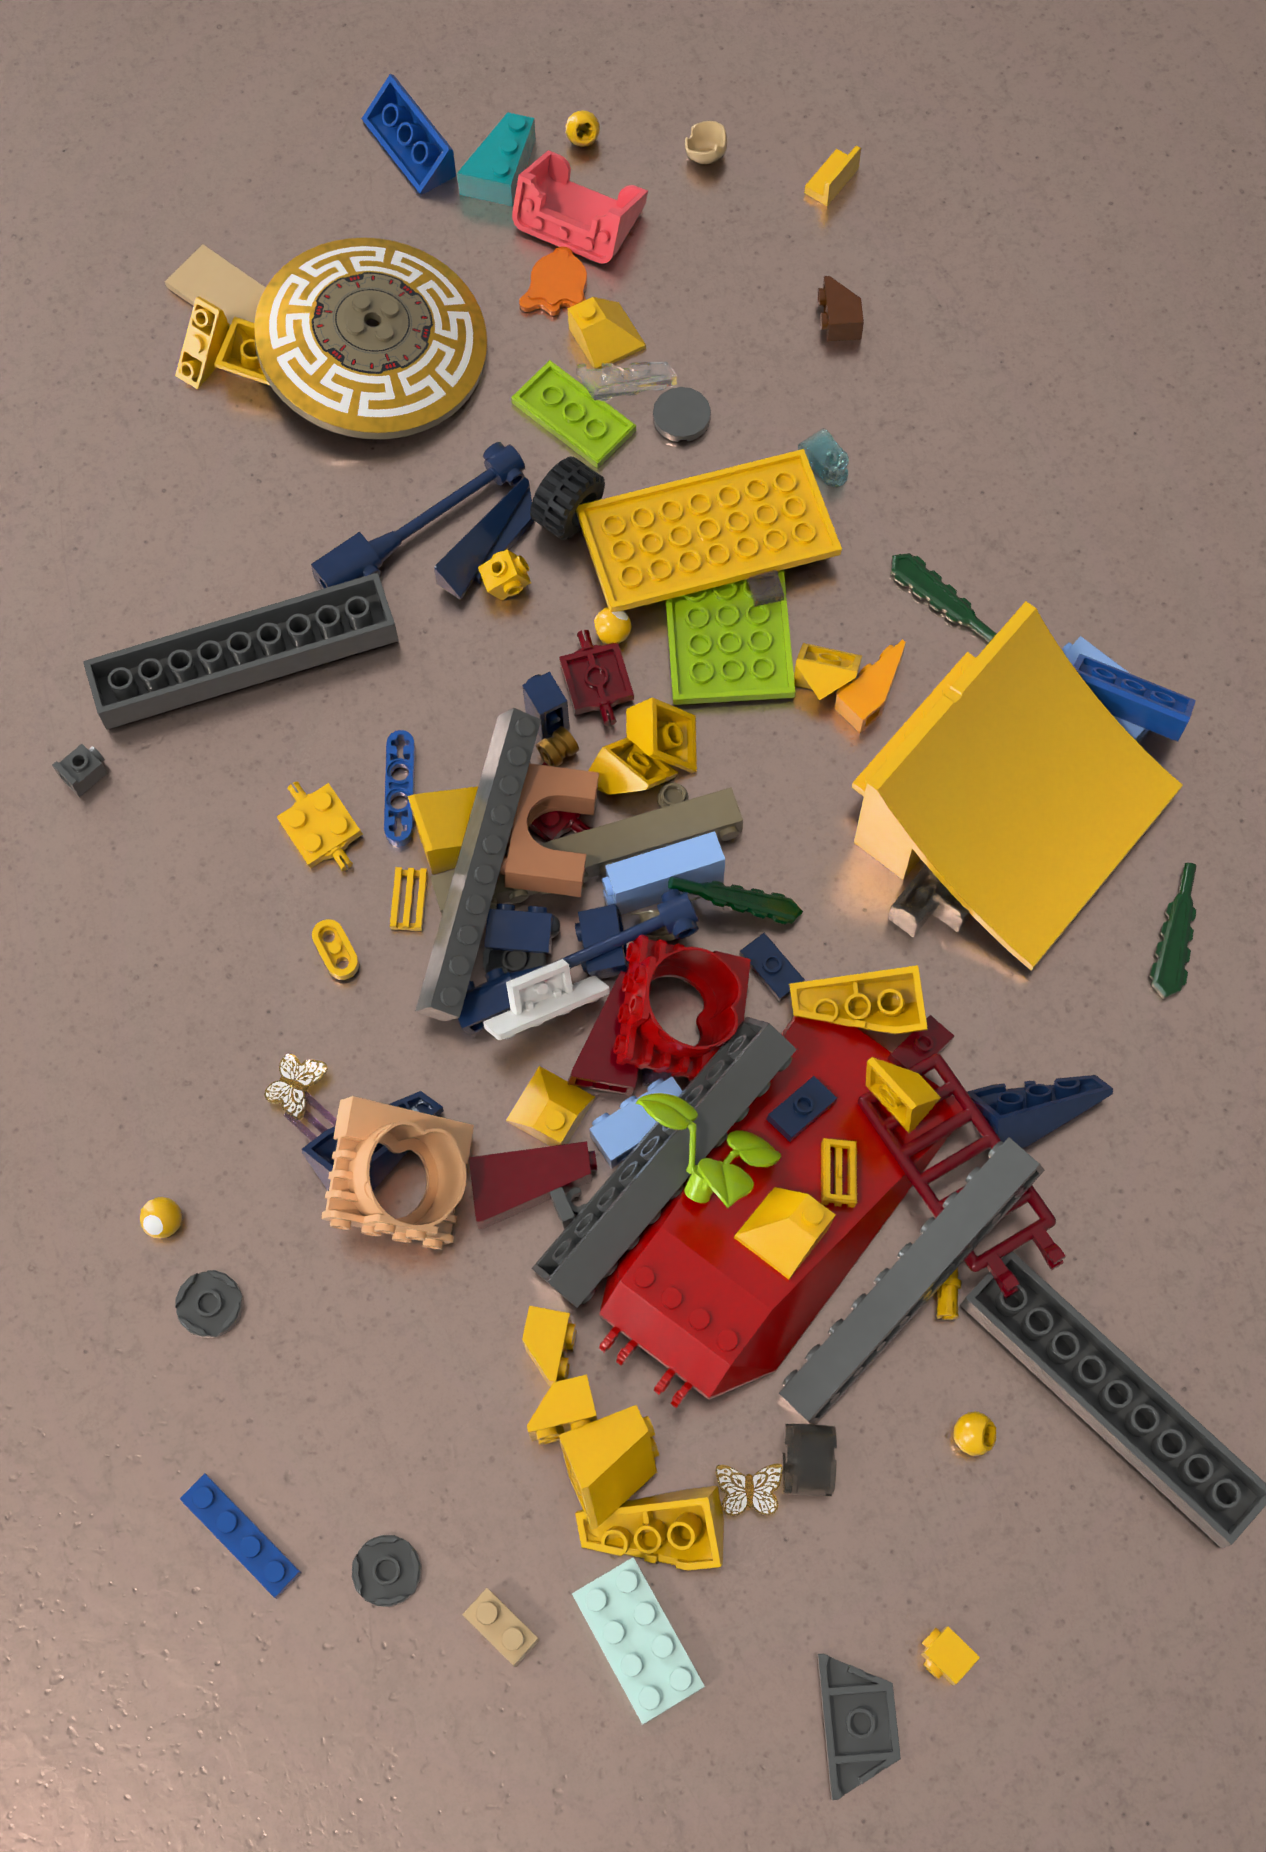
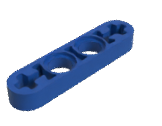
M404 730L391 733L386 743L384 831L388 842L397 847L410 843L414 834V818L408 796L415 794L416 748L412 735ZM399 741H405L406 744L403 747L404 759L399 758L396 747L399 745ZM400 767L407 769L409 774L404 780L399 781L392 777L395 769ZM396 796H404L408 799V804L402 809H395L391 806V801ZM396 818H401L404 830L399 837H396L393 832L397 829Z

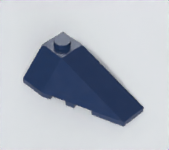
M1088 1075L1057 1078L1054 1081V1085L1024 1081V1087L1006 1089L1005 1083L993 1084L967 1091V1093L1001 1141L1005 1142L1010 1137L1021 1148H1024L1111 1096L1113 1088L1098 1076Z
M422 1091L388 1104L438 1117L444 1111L443 1106ZM335 1127L324 1131L301 1149L302 1154L328 1191L331 1182L328 1179L329 1172L333 1170L334 1165L332 1154L336 1151L338 1140L333 1139ZM378 1143L376 1145L369 1169L372 1191L409 1150L402 1153H392L383 1144Z

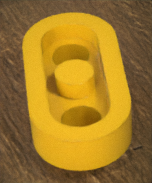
M331 919L318 922L313 928L312 939L329 973L339 980L353 977L358 971L359 960L342 926L337 921ZM327 935L335 936L331 942L324 941ZM341 961L349 962L346 968H338V964Z

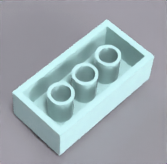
M634 1557L572 1593L642 1725L705 1687Z

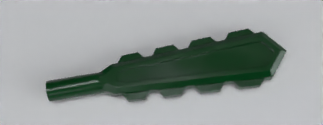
M910 553L892 556L891 574L895 576L896 582L903 587L909 586L912 589V593L918 598L927 599L930 602V607L936 611L946 613V618L952 623H959L970 627L988 643L995 637L997 633L976 617L974 610L971 608V603L966 598H959L957 590L950 584L945 585L938 573L934 570L929 571L926 568V563L919 556H913Z
M1184 863L1178 895L1174 898L1173 902L1167 905L1165 914L1169 919L1162 925L1160 934L1163 937V941L1157 944L1155 955L1158 960L1152 964L1149 975L1152 979V987L1163 999L1179 993L1187 983L1188 972L1185 969V964L1189 963L1191 950L1187 945L1193 940L1194 932L1190 923L1196 918V909L1193 907L1191 897L1197 867L1194 863Z
M673 876L668 881L669 889H678L680 892L701 896L705 900L711 901L715 906H728L734 911L741 913L745 911L750 912L755 917L763 919L768 917L773 919L774 922L784 925L787 923L793 924L803 913L792 898H788L780 893L772 892L767 894L763 890L754 888L746 890L742 886L734 884L725 886L719 881L698 883Z

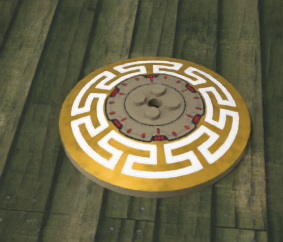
M348 238L321 244L301 253L285 264L268 283L260 298L255 317L256 354L264 376L275 393L293 411L306 420L329 431L350 437L392 439L410 436L438 425L459 410L469 399L481 378L485 365L487 350L485 321L480 306L468 286L454 271L437 258L420 249L396 241L379 238ZM374 319L380 324L376 327H371L365 321Z

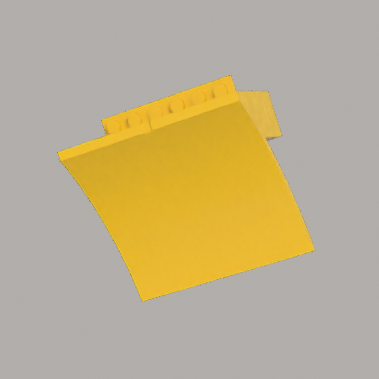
M1025 601L977 657L967 652L853 781L852 788L864 797L854 843L902 880L922 860L963 907L1013 956L1032 971L1178 794L1183 785L1166 771L1108 711L1068 660L1045 625L1037 608Z

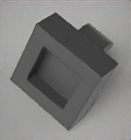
M562 1187L550 1191L551 1201L564 1229L575 1218L574 1214L577 1215L586 1205L575 1206L572 1204V1200L582 1194L580 1188L571 1189L567 1195H565Z

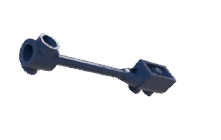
M501 442L492 444L483 454L486 471L396 531L389 532L370 541H367L361 532H358L311 564L314 578L324 589L374 573L380 575L381 571L378 568L402 544L403 540L494 480L500 486L506 482L510 486L517 485L523 479L524 474L522 471L525 470V464L520 454L510 444L504 446Z
M672 889L661 895L663 903L657 905L660 915L562 959L569 964L571 969L627 944L640 935H647L665 926L669 934H673L675 939H683L699 930L697 922L700 921L687 892L680 894L678 889ZM543 965L516 972L509 971L507 973H504L502 968H496L485 974L487 982L476 987L473 981H469L460 1018H458L461 1028L467 1034L472 1035L484 1029V1021L510 1011L506 982L542 968Z

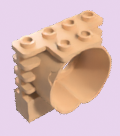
M354 1096L340 1100L333 1137L338 1142L336 1151L332 1154L334 1165L333 1170L329 1172L328 1179L331 1182L329 1191L325 1194L327 1204L326 1210L322 1212L321 1219L331 1221L330 1227L350 1230L351 1226L362 1228L361 1233L365 1235L381 1236L382 1233L392 1234V1240L412 1243V1240L423 1241V1247L431 1249H442L444 1244L453 1243L454 1236L451 1235L452 1226L457 1221V1216L454 1215L455 1207L461 1201L465 1191L467 1178L466 1164H468L474 1125ZM378 1143L383 1144L392 1153H402L407 1150L415 1152L422 1160L426 1171V1189L420 1204L410 1214L399 1219L390 1216L380 1206L372 1191L369 1169L373 1151Z

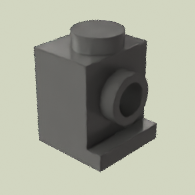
M80 744L59 763L56 761L52 764L58 776L79 797L107 774L102 764L105 759L94 746L87 749L83 744Z

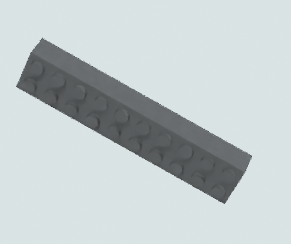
M374 573L83 661L97 713L107 730L399 641L379 575Z
M746 1017L738 1026L735 1034L721 1046L679 1095V1098L689 1103L698 1113L697 1119L693 1121L697 1126L695 1165H698L699 1161L704 1159L713 1148L719 1147L728 1136L727 1131L734 1123L740 1122L748 1114V1106L756 1097H761L770 1088V1081L776 1073L785 1070L791 1063V1056L797 1049L770 1023ZM656 1122L531 1268L576 1308L581 1303L584 1304L592 1298L596 1291L595 1287L601 1279L610 1276L618 1266V1259L625 1251H630L637 1245L641 1232L647 1225H652L659 1219L662 1214L661 1209L669 1199L676 1198L684 1188L683 1183L691 1175L686 1172L689 1164V1129H670Z
M1013 1251L1005 1255L1001 1260L1020 1283L1017 1287L1018 1291L1005 1298L996 1280L989 1272L965 1297L960 1306L1219 1547L1225 1548L1232 1545L1266 1506V1483Z

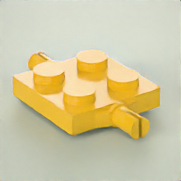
M298 781L293 782L298 793L291 784L287 789L296 802L292 807L276 816L310 868H313L323 860L334 858L341 871L348 870L342 859H344L349 868L353 866V863L344 850L352 841L362 836L363 833L329 783L313 793L306 794Z

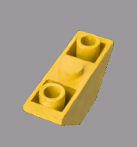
M200 296L195 299L175 374L176 377L196 389H199L216 369L214 363L230 327L223 310Z

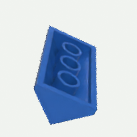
M389 74L361 119L420 194H425L457 176L454 152L393 74Z
M1079 654L1073 667L1113 716L1177 742L1179 741L1189 722L1196 700Z

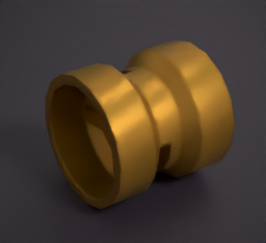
M563 726L553 731L551 738H544L536 744L542 758L549 766L558 767L562 764L565 755L572 756L579 751L576 740Z

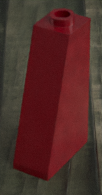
M628 970L620 972L570 1073L568 1085L629 1096L635 1090L638 1068L627 1063L625 1065L617 1064V1054H614L615 1039L620 1035L621 1023L618 1022V1012L625 998V992L622 991V982ZM652 981L650 982L649 996H650V989H651V983H652Z
M587 1141L469 1157L478 1229L487 1228L551 1200L550 1191L562 1187L564 1193L573 1188H578L591 1182V1171L597 1170L595 1151H588Z

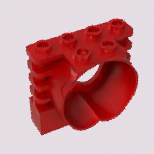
M640 935L633 942L629 943L626 951V960L629 961V968L622 982V991L625 992V998L618 1012V1022L621 1023L620 1035L616 1037L614 1043V1054H617L616 1063L635 1065V1068L639 1069L649 1068L657 1073L667 1072L675 1077H689L691 1082L721 1046L735 1034L738 1026L744 1021L751 959L719 951L711 952L698 947H685L678 943L671 945L667 944L666 940L659 939L654 941L648 939V936ZM661 977L680 978L694 986L701 994L704 1007L696 1018L700 1039L695 1046L674 1039L659 1025L652 1012L649 1000L651 981Z

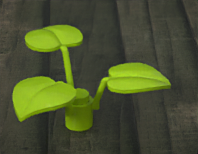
M648 1094L640 1097L636 1102L663 1126L676 1130L689 1129V1164L686 1172L691 1175L684 1193L695 1202H709L714 1192L724 1205L729 1208L737 1200L752 1191L754 1186L752 1178L738 1166L730 1164L735 1157L740 1156L744 1162L755 1167L772 1166L781 1158V1154L761 1137L747 1131H733L727 1137V1144L734 1150L729 1153L723 1162L704 1158L699 1161L698 1165H695L697 1126L693 1121L698 1117L697 1111L683 1099L670 1094Z

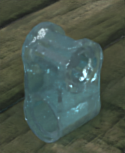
M826 429L819 430L798 444V450H805L810 466L823 479L824 483L832 487H838L847 481L849 457Z

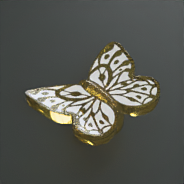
M285 1055L279 1065L281 1077L279 1081L272 1082L266 1088L264 1094L266 1100L271 1104L282 1103L281 1106L287 1114L297 1120L303 1119L306 1112V1096L309 1093V1087L318 1083L325 1076L328 1066L325 1062L310 1059L305 1060L301 1064L295 1055Z
M778 1463L766 1466L753 1476L751 1474L745 1476L738 1470L726 1465H717L715 1473L719 1488L727 1494L722 1501L724 1513L729 1516H737L742 1514L747 1508H753L761 1515L769 1516L774 1514L778 1509V1500L773 1492L780 1486L783 1471L782 1465Z

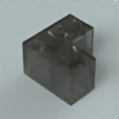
M925 864L893 903L888 919L912 937L917 934L932 914L956 932H959L971 917V914Z

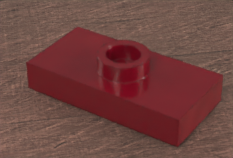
M930 1015L926 1018L928 1030L912 1032L889 1055L888 1060L896 1066L908 1069L932 1054H939L953 1040L954 1035Z

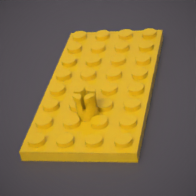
M804 449L581 504L576 509L610 612L624 611L839 556L842 551Z

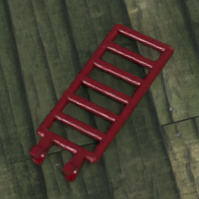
M937 1053L913 1065L908 1070L919 1073L922 1076L935 1069L945 1083L934 1090L941 1097L936 1104L953 1095L963 1108V1111L903 1146L892 1132L893 1129L901 1124L893 1115L886 1119L882 1117L874 1105L879 1100L871 1091L863 1094L858 1099L860 1108L935 1219L944 1210L942 1207L943 1203L950 1195L939 1200L928 1184L987 1149H992L1001 1141L944 1058ZM972 1121L982 1137L920 1173L910 1157ZM1033 1185L1030 1186L1003 1217L1029 1203L1039 1217V1220L979 1256L972 1251L964 1260L972 1272H979L987 1267L1005 1298L1016 1293L1020 1283L1001 1260L1002 1257L1030 1240H1033L1051 1270L1064 1263L1062 1259L1066 1257L1061 1248L1054 1243L1047 1233V1230L1055 1226L1056 1219ZM965 1186L961 1187L955 1192L959 1193Z

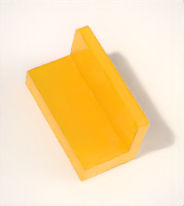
M856 145L848 155L836 149L805 185L804 193L828 206L858 171L861 148Z

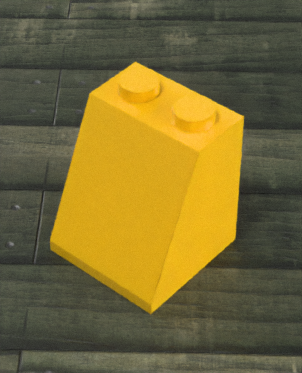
M478 786L408 796L414 822L432 875L456 867Z
M637 1405L558 1435L569 1479L591 1530L599 1527L657 1473L654 1458L659 1456V1452L653 1436H655L654 1428L648 1416L642 1417Z

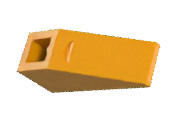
M903 639L895 646L889 645L881 653L880 659L873 665L869 663L864 666L859 672L857 679L851 684L848 682L836 692L835 710L859 733L865 730L883 713L903 657L906 644Z

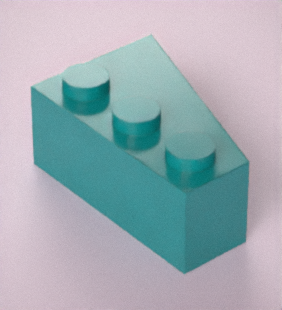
M509 112L506 113L457 172L459 195L513 207L518 176L527 168L536 142L534 118Z

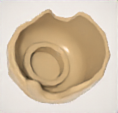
M703 121L693 125L690 138H685L687 156L699 164H713L717 162L727 150V135L724 125L716 121Z

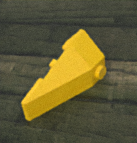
M918 965L789 984L793 1015L795 1017L889 1034L928 1030Z
M718 1486L685 1489L626 1501L599 1527L592 1530L584 1511L580 1510L575 1513L582 1548L619 1556L626 1554L644 1558V1561L650 1563L662 1562L676 1565V1568L687 1571L716 1568L723 1565L724 1517Z

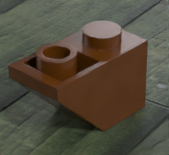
M824 276L823 288H818V305L824 308V312L820 313L821 330H826L827 342L861 340L864 325L861 298L831 276Z

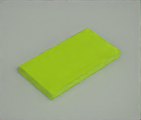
M551 360L511 397L512 404L597 469L636 432V425Z

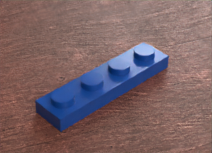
M204 1473L180 1498L189 1510L274 1598L277 1599L302 1573L207 1474Z

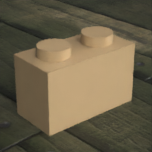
M488 1588L462 1614L515 1667L540 1641Z

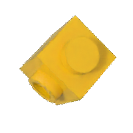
M949 1626L941 1631L935 1627L922 1642L926 1647L921 1653L926 1659L923 1666L936 1679L939 1680L943 1676L951 1685H956L980 1658Z

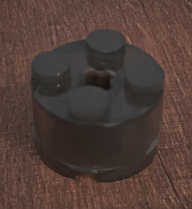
M785 1424L784 1444L786 1445V1453H782L781 1465L782 1474H784L783 1494L832 1496L835 1489L837 1465L834 1448H837L835 1426Z

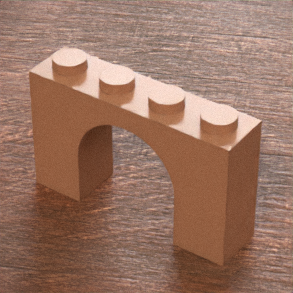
M529 763L514 817L513 829L511 828L507 847H509L508 856L503 857L500 874L505 875V887L581 897L586 854L552 850L543 847L532 838L528 829L536 818L552 811L594 815L598 791V772Z

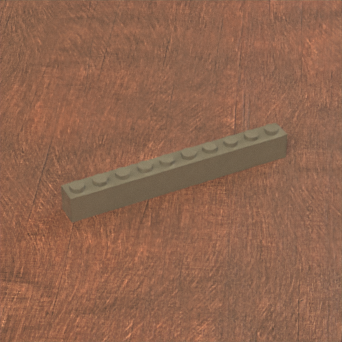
M730 787L541 843L540 845L552 850L586 854L583 881L585 883L591 877L597 875L606 876L605 865L715 831L717 838L723 841L733 839L742 832L743 818L733 790ZM455 869L430 876L441 915L443 914ZM499 872L489 909H496V904L510 901L511 903H520L528 899L530 895L540 892L505 887V875H501Z

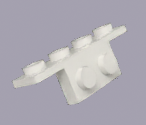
M561 959L506 982L511 1010L484 1021V1029L497 1040L508 1039L530 1027L539 1026L544 1021L559 1015L568 1014L573 1009L584 1004L596 1002L599 998L610 994V988L596 976H591L572 984L569 964Z

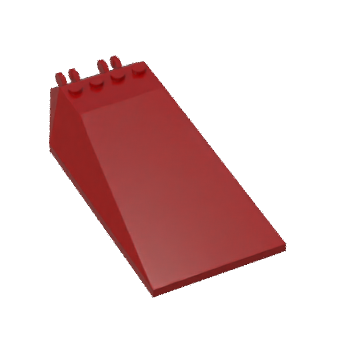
M795 1016L781 1033L797 1049L791 1056V1063L785 1070L776 1073L770 1081L771 1086L767 1092L761 1097H756L748 1106V1114L740 1122L734 1123L727 1131L728 1135L733 1131H747L761 1137L781 1154L780 1160L769 1167H755L744 1162L740 1156L735 1157L730 1164L744 1170L752 1178L754 1186L748 1195L737 1200L729 1208L724 1205L714 1192L707 1203H698L688 1198L684 1193V1189L690 1178L689 1176L683 1183L684 1188L676 1198L669 1199L661 1209L662 1214L654 1224L647 1225L641 1232L637 1245L632 1250L624 1252L617 1261V1268L607 1278L599 1315L611 1324L613 1328L603 1339L599 1349L605 1353L614 1345L615 1340L622 1333L630 1341L617 1355L616 1362L619 1365H624L638 1346L662 1363L668 1370L653 1390L658 1395L665 1392L675 1375L679 1376L686 1383L672 1397L670 1404L675 1408L679 1407L693 1388L710 1400L776 1372L913 1187L858 1104L859 1097L870 1091L866 1087L867 1061L874 1057L893 1064L888 1060L892 1052L856 1027ZM922 1075V1078L934 1090L939 1088L937 1084H935L930 1079ZM815 1076L837 1097V1100L833 1106L789 1142L766 1120L767 1116L810 1078ZM951 1095L934 1105L910 1133L902 1125L893 1129L892 1132L903 1146L963 1111V1108L956 1098ZM880 1101L874 1103L884 1119L892 1115ZM952 1133L910 1157L920 1173L924 1172ZM726 1138L719 1147L713 1148L705 1158L723 1162L734 1149L727 1144ZM823 1138L856 1141L857 1204L854 1208L848 1207V1204L834 1206V1203L824 1205L836 1215L828 1231L790 1279H787L734 1238L736 1233L774 1187L809 1194L821 1203V1143ZM830 1147V1194H834V1147ZM842 1148V1195H848V1149Z

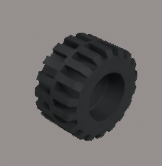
M574 456L561 460L547 473L537 488L531 504V518L562 540L571 538L582 529L576 513L577 507L581 504L602 499L605 488L604 477Z

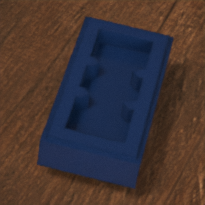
M765 932L739 952L741 957L751 959L750 968L779 1002L791 994L789 984L805 981Z
M813 1076L770 1112L766 1120L791 1142L833 1106L837 1097Z

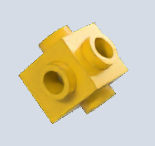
M508 549L497 552L492 556V559L478 567L487 592L502 601L509 596L519 594L524 587L531 584L527 573L529 566L526 560L521 555L517 556Z

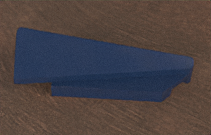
M526 477L509 491L435 565L434 571L437 585L461 600L473 580L479 584L483 581L478 567L492 559V556L497 552L505 551L506 549L510 550L533 524L534 520L530 516L532 504L530 484Z

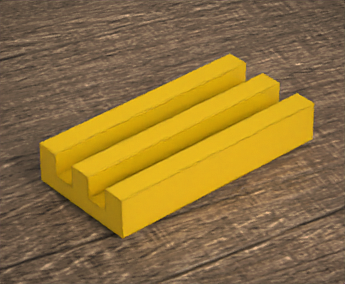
M395 867L390 917L391 930L422 931L428 876L427 868H420V870L408 868V870H402V867ZM402 878H407L403 923H399ZM414 878H420L415 923H410Z
M823 1138L821 1143L822 1205L834 1203V1206H842V1204H848V1207L854 1208L857 1204L856 1141ZM830 1147H834V1194H830ZM842 1148L848 1149V1195H842Z

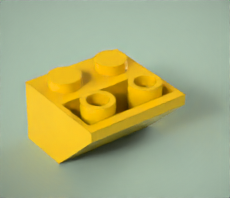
M529 1306L522 1341L526 1352L549 1387H551L554 1382L568 1379L570 1364L566 1354L567 1349H574L577 1330H575L576 1324H572L570 1313Z
M587 1374L552 1383L527 1424L528 1433L532 1441L538 1440L539 1445L556 1442L559 1440L558 1435L597 1420Z

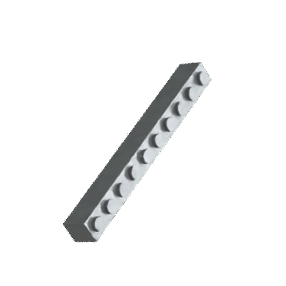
M516 708L504 712L497 718L415 1010L441 1021L460 1018L541 719Z
M1010 1137L1005 1142L999 1141L988 1154L990 1159L983 1167L977 1166L969 1173L965 1180L967 1182L965 1187L959 1193L953 1192L945 1200L942 1206L944 1210L936 1219L931 1217L924 1223L920 1229V1237L913 1244L909 1242L899 1251L897 1255L899 1260L891 1269L885 1268L874 1280L875 1287L867 1295L863 1293L854 1301L851 1306L853 1311L845 1320L839 1319L828 1331L830 1337L822 1345L817 1344L808 1352L805 1357L807 1362L799 1371L797 1369L793 1370L784 1379L782 1385L785 1387L779 1394L808 1422L817 1424L1045 1171L1040 1163Z

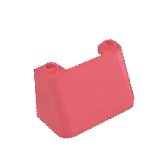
M548 150L518 176L512 211V220L515 226L522 232L558 247H568L573 253L601 264L609 262L618 252L646 204L648 191L634 185H628L620 191L618 199L615 200L569 181L571 167L566 158Z

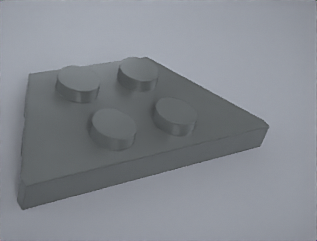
M822 1653L817 1654L830 1792L831 1800H838L901 1759L892 1682L864 1672V1670Z

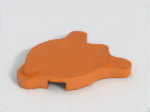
M558 247L535 263L531 272L530 287L519 299V306L522 311L531 312L541 308L550 315L555 316L559 314L562 307L570 308L586 300L584 292L587 288V272L583 263L573 255L570 248Z

